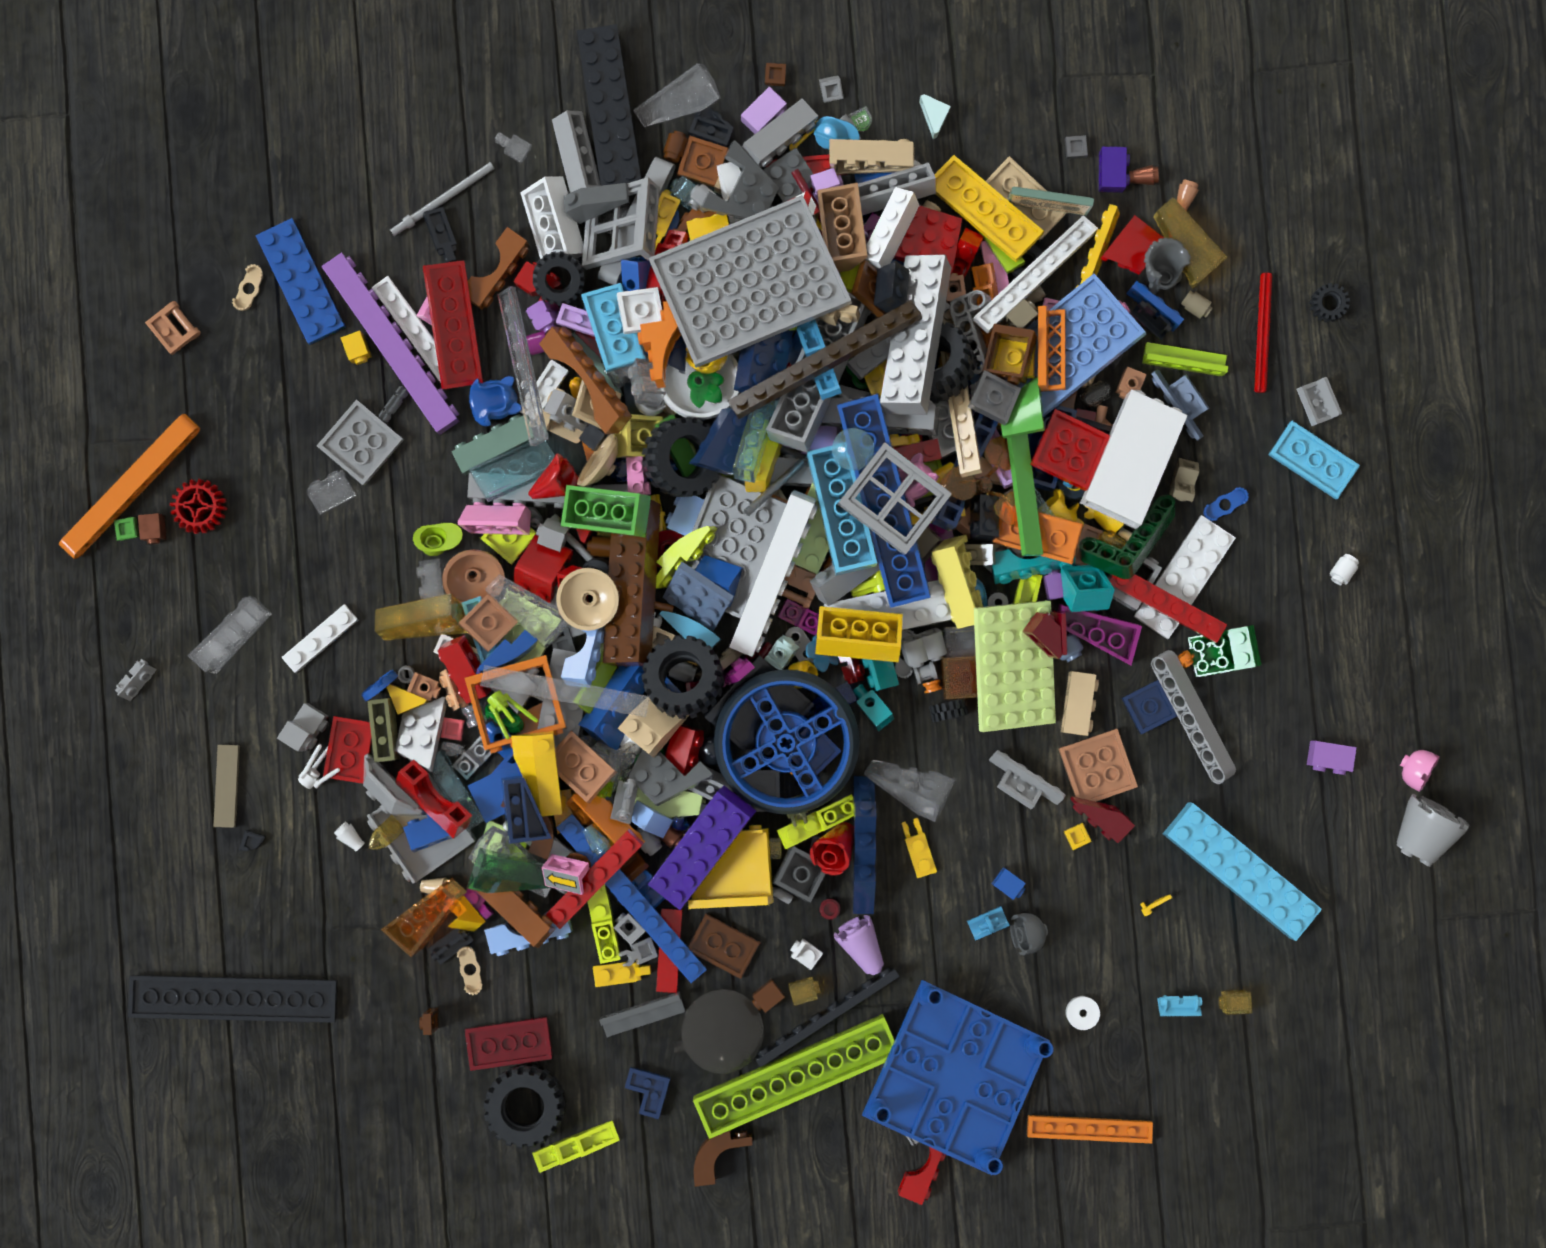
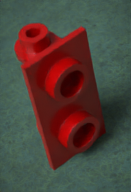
M839 657L840 663H848L847 666L841 667L844 679L848 684L865 680V670L863 665L860 664L859 658Z

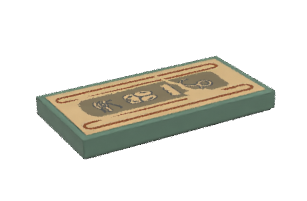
M1014 186L1007 197V200L1016 206L1085 216L1093 207L1094 199L1090 197Z

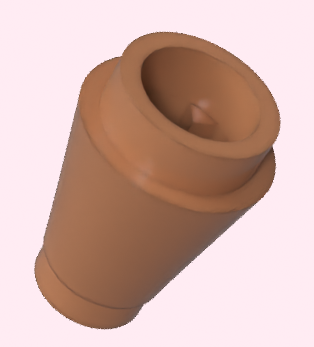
M1183 180L1182 184H1179L1176 209L1187 212L1199 191L1197 183Z

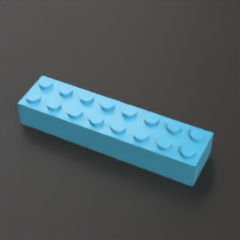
M1188 802L1163 833L1198 864L1294 941L1298 940L1322 910L1194 803Z

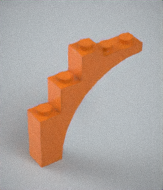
M667 301L663 302L664 310H660L662 321L640 324L641 332H638L639 345H643L645 352H648L649 362H653V368L650 369L651 381H655L657 388L666 387V369L669 356L675 343L681 336Z

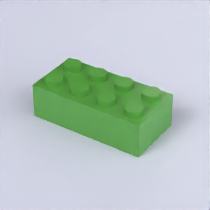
M566 485L561 526L645 538L651 496Z

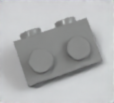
M1327 377L1296 389L1311 426L1342 414Z

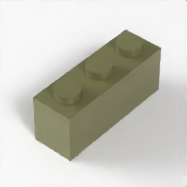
M392 699L367 701L374 762L401 759L400 755L395 751L398 731Z

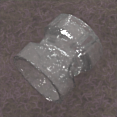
M472 705L461 709L463 715L467 718L466 724L468 729L478 726ZM483 715L485 723L488 722L486 716Z

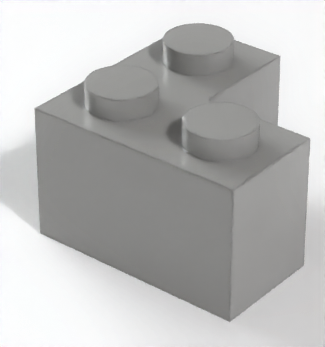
M304 703L294 720L287 721L277 739L298 752L311 750L317 743L318 739L316 737L318 733L326 729L329 723L327 721L329 716L309 703Z

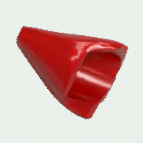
M557 453L529 490L528 495L532 499L565 496L566 485L579 486L577 485L578 475L575 473L571 463L566 458H563L561 454Z

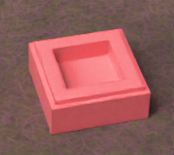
M444 717L441 738L462 741L465 720Z

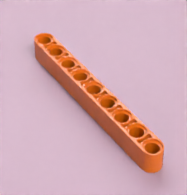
M186 414L180 415L60 540L59 545L73 559H77L84 554L114 520L128 508L192 441L201 428Z

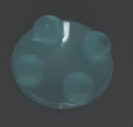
M848 428L841 431L834 439L832 454L835 461L841 467L847 470H859L867 466L873 458L874 443L865 431L859 428Z

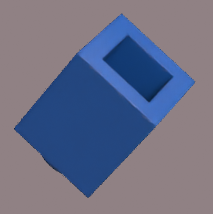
M1003 867L991 884L1014 900L1015 897L1019 898L1025 891L1023 886L1026 883Z

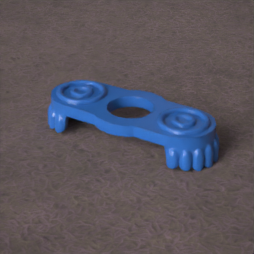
M1239 487L1226 495L1219 496L1216 501L1206 505L1203 511L1204 517L1208 520L1216 521L1219 517L1230 514L1236 507L1248 501L1247 490ZM1222 499H1227L1231 504L1230 508L1226 511L1222 510L1219 506Z

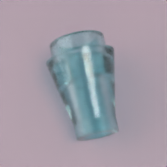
M589 825L582 831L592 853L596 854L597 857L611 848L610 841L596 830L593 825Z

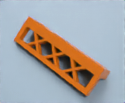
M1038 306V386L1041 392L1066 390L1065 309L1048 310L1047 306ZM1049 316H1061V322L1054 328L1049 324ZM1056 333L1061 337V342L1054 348L1049 343V339ZM1055 353L1061 357V362L1056 367L1049 363V359ZM1057 373L1061 377V384L1049 385V379Z

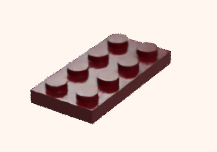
M548 1017L465 1029L470 1071L553 1058Z

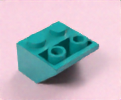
M862 659L864 669L868 668L870 676H867L869 688H873L874 692L899 685L893 662Z

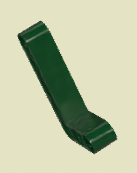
M1170 495L1160 496L1146 514L1142 525L1136 528L1122 549L1092 537L1083 538L1079 543L1080 559L1085 564L1121 579L1132 578L1174 519L1175 499Z

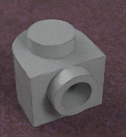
M704 184L696 185L690 193L691 200L688 204L698 211L709 191L713 194L715 193Z

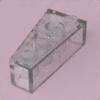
M244 597L238 603V607L233 612H230L224 618V621L187 656L204 672L217 674L272 613L255 597Z

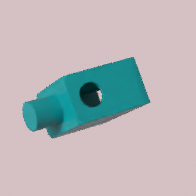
M861 684L853 690V693L859 699L856 702L858 707L878 732L894 720L893 713L873 689L868 692ZM869 702L874 703L872 707L867 706Z

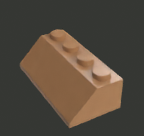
M858 183L817 190L823 240L839 273L852 270L868 257Z

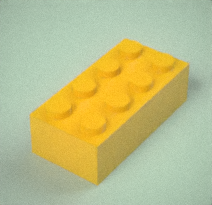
M820 606L815 654L899 662L903 614Z

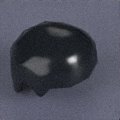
M715 733L703 736L704 742L698 753L699 759L710 766L718 765L714 747Z

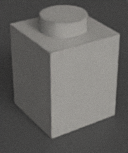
M547 518L544 524L540 523L536 535L539 536L537 543L560 552L566 544L570 528L563 527L560 522Z

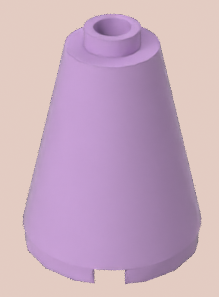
M863 915L865 919L860 920L856 917L838 928L840 932L838 935L834 933V938L866 974L875 975L882 970L884 962L873 922L870 916Z

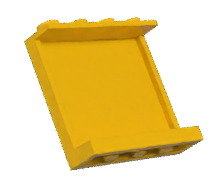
M751 825L749 829L740 832L693 894L692 899L688 900L689 909L758 906L774 903L768 828L762 829L761 825Z

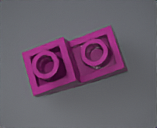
M785 599L777 617L816 636L819 614L803 608L789 599Z

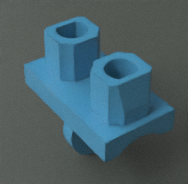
M1001 906L967 921L975 940L1010 926Z

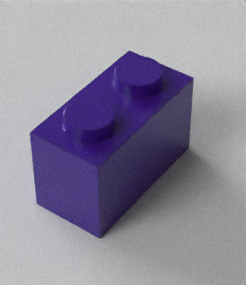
M1127 147L1101 148L1099 152V192L1123 193L1126 186H1129L1130 175L1126 174V166H1129L1130 154H1127Z

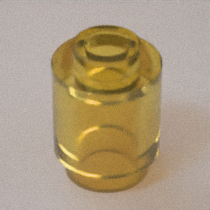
M1110 529L1102 531L1098 537V540L1122 549L1126 544V539Z

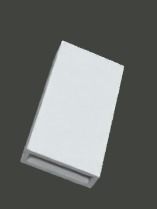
M1131 390L1126 394L1110 431V438L1088 490L1084 492L1080 501L1081 504L1135 529L1142 525L1188 416L1182 413V410L1179 408L1166 406L1159 399H1151L1145 396L1146 394L1140 390Z

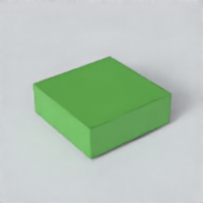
M136 517L114 520L117 541L139 538Z

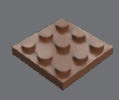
M1118 729L1058 749L1075 797L1096 802L1138 787Z

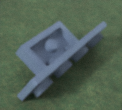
M1159 370L1151 373L1155 386L1157 388L1161 387L1165 393L1163 397L1166 402L1188 415L1185 424L1188 427L1186 431L1189 436L1197 441L1201 439L1204 435L1193 419L1209 409V406L1187 374L1172 385H1169Z

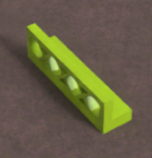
M1149 342L1145 343L1143 364L1223 376L1228 372V366H1225L1227 355Z

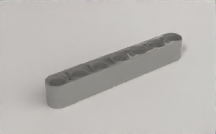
M655 157L645 178L649 177L660 187V197L674 174L675 164ZM637 194L626 217L636 214ZM635 223L620 227L617 249L634 244ZM621 260L602 265L599 270L598 279L612 285L621 283Z
M1167 650L1152 659V669L1210 779L1216 784H1221L1235 774V765L1177 655L1173 651Z

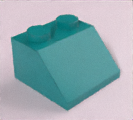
M1090 565L1061 567L1063 598L1071 612L1109 609L1115 589L1102 570Z

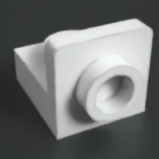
M803 938L800 942L797 940L790 949L793 952L791 957L812 970L823 952Z

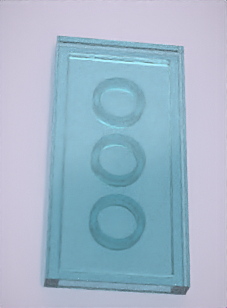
M541 436L471 467L469 471L487 502H490L537 481L555 455L544 437Z

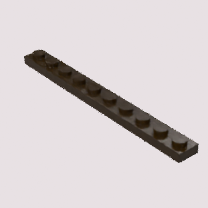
M912 300L733 397L728 400V403L737 418L741 419L923 319L922 314Z

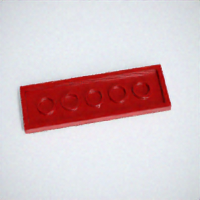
M456 261L423 266L442 389L472 385L477 378L479 383H483L465 262Z

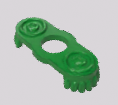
M490 704L485 707V715L487 719L491 717L498 724L493 712L489 709ZM507 707L506 709L515 719V722L512 723L507 717L501 720L504 726L508 728L509 733L514 734L515 732L517 734L523 730L524 722L511 708Z

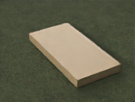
M1010 156L986 180L991 187L1006 199L1013 186L1047 191ZM1014 205L1044 230V234L1038 239L1039 241L1066 214L1064 212Z

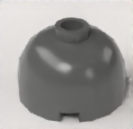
M1020 913L1012 916L1011 920H1014V925L1010 926L1011 938L1014 947L1020 948L1022 951L1019 954L1029 955L1039 951L1044 946L1046 936L1048 935L1046 924H1043L1038 916L1031 913Z

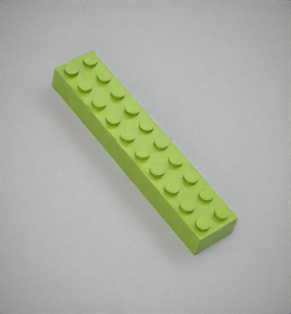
M881 1014L694 1095L693 1102L709 1139L885 1063L893 1046L894 1038L884 1015Z

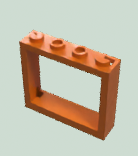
M546 655L465 678L485 751L490 750L492 754L502 751L503 746L510 745L513 748L512 737L491 743L475 685L543 667L559 723L523 734L554 731V736L562 734L563 729L567 728Z

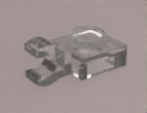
M498 132L495 137L497 144L506 147L504 154L521 164L532 147L531 144L516 135L509 139Z

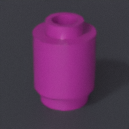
M544 331L528 335L525 339H522L526 355L531 354L533 356L545 352L539 345L546 335Z

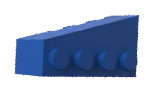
M643 666L619 667L609 680L591 713H586L578 724L595 741L613 752H617L625 735L618 727L638 706L645 691L643 687L645 684L642 681V674L645 673L642 669Z

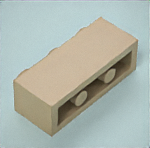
M1069 672L1061 725L1062 733L1088 736V732H1092L1093 720H1090L1091 712L1095 711L1096 700H1093L1094 692H1097L1099 684L1096 675Z

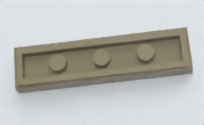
M218 745L214 827H236L240 745Z

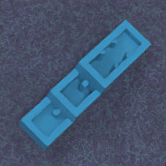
M815 319L797 326L796 330L806 357L825 347ZM833 368L814 378L822 400L842 393Z

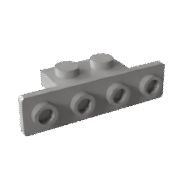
M997 750L989 759L990 762L1005 771L997 788L1029 809L1035 806L1040 795L1056 805L1066 796L1058 787L1050 785L1041 776L1027 770L1023 764L1015 762L1004 752Z

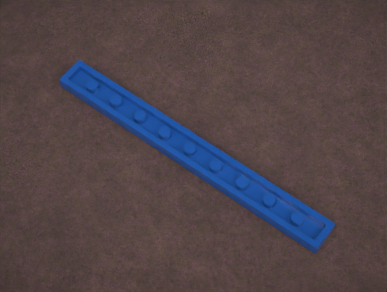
M573 814L556 827L578 853L590 860L591 867L606 853ZM621 869L605 883L690 983L707 970Z

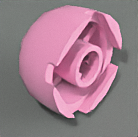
M1427 750L1415 751L1410 757L1405 755L1400 764L1403 767L1402 778L1405 783L1420 792L1431 776V772L1440 756Z

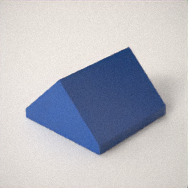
M704 555L695 570L735 596L743 567Z

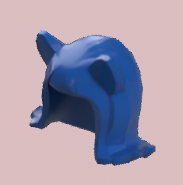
M508 376L502 380H489L484 383H479L477 378L470 387L469 403L476 422L482 426H490L491 419H502L509 414H517L522 410V406L517 403V394L512 388L515 380L514 377Z

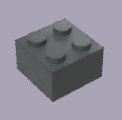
M792 846L788 848L772 879V884L811 903L825 873L821 871L822 868L812 863L809 854Z

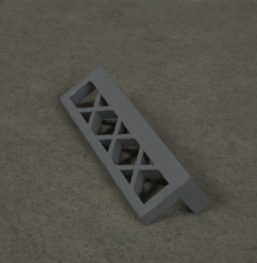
M678 991L677 993L601 1016L599 1021L601 1026L603 1025L606 1036L609 1037L684 1013L686 1010L680 991Z

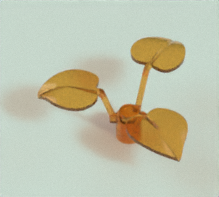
M999 436L990 440L984 451L988 463L995 465L988 474L978 479H974L975 475L962 478L959 466H957L943 477L940 485L952 493L951 496L959 500H968L974 494L982 495L984 493L1000 497L1001 499L997 500L994 505L997 516L1005 523L1018 527L1014 491L1008 492L1005 496L1002 493L991 491L993 484L990 476L998 467L1004 471L1011 469L1007 438Z

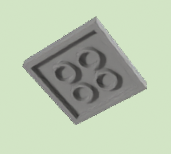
M356 400L318 443L317 447L365 486L404 439Z

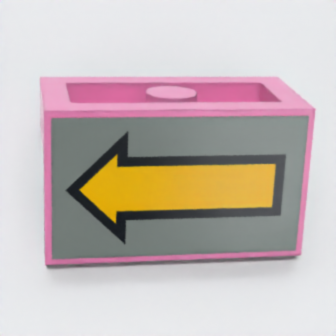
M551 854L542 866L545 886L580 895L584 893L582 879L589 870V863Z

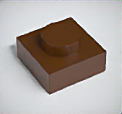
M766 63L765 85L785 86L786 64Z

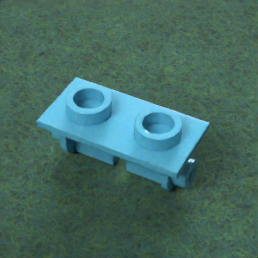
M1164 995L1157 998L1160 1016H1202L1200 1008L1202 1006V998L1197 995L1183 996V998Z

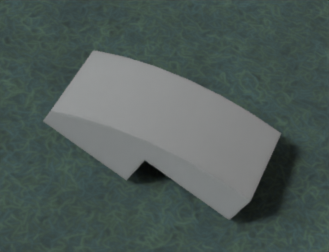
M481 736L453 764V767L466 780L492 755L490 750H484Z

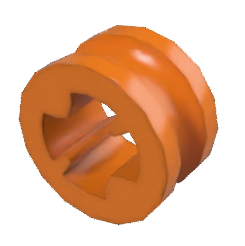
M940 679L922 684L926 688L924 693L941 690L942 687L939 686Z

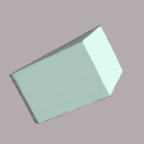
M924 94L921 95L919 103L932 138L935 139L949 113L950 106Z

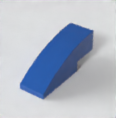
M526 630L512 644L504 639L477 668L476 674L516 663L536 647L538 640Z

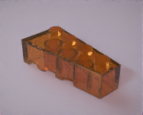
M451 878L382 928L381 931L412 957L424 948L467 891Z

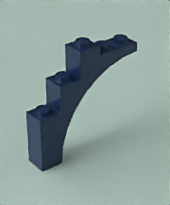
M854 776L853 914H874L876 885V801L874 777Z

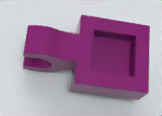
M474 883L463 895L476 910H479L485 919L490 918L494 912L484 903L486 900L476 891L478 886Z

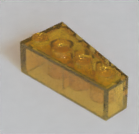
M1174 197L1164 204L1153 216L1164 237L1179 240L1191 255L1190 264L1183 268V273L1186 274L1192 289L1228 258Z
M451 593L375 610V632L383 640L468 633L458 624L465 617V613L460 602Z

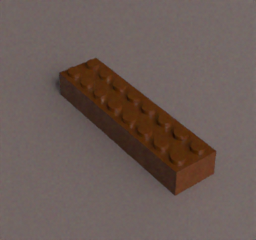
M653 500L650 501L645 538L611 533L608 576L614 581L618 589L619 606L615 616L605 625L603 663L615 667L643 666L645 662H649L647 659L649 652L652 653L661 504Z

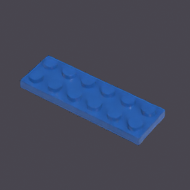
M291 218L255 235L307 343L311 345L346 328L294 219Z

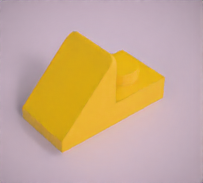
M460 890L445 902L451 912L455 913L458 917L448 926L450 928L474 932L486 922Z

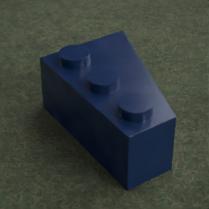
M731 408L722 409L709 429V434L704 442L700 444V449L689 464L725 475L736 474L750 414L738 419Z
M523 776L501 778L507 840L509 844L552 839Z

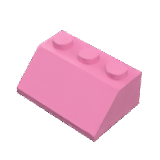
M475 502L473 505H466L458 520V525L471 534L530 535L531 510L521 503H513V506L493 503V506H486L485 503Z

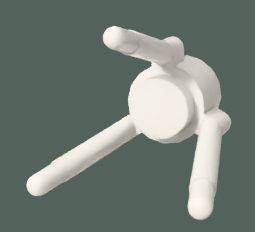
M321 744L317 746L298 778L299 782L308 789H311L313 786L317 789L321 783L340 771V768H336L319 779L320 773L316 768L327 755L328 747L312 767L311 765L322 747Z

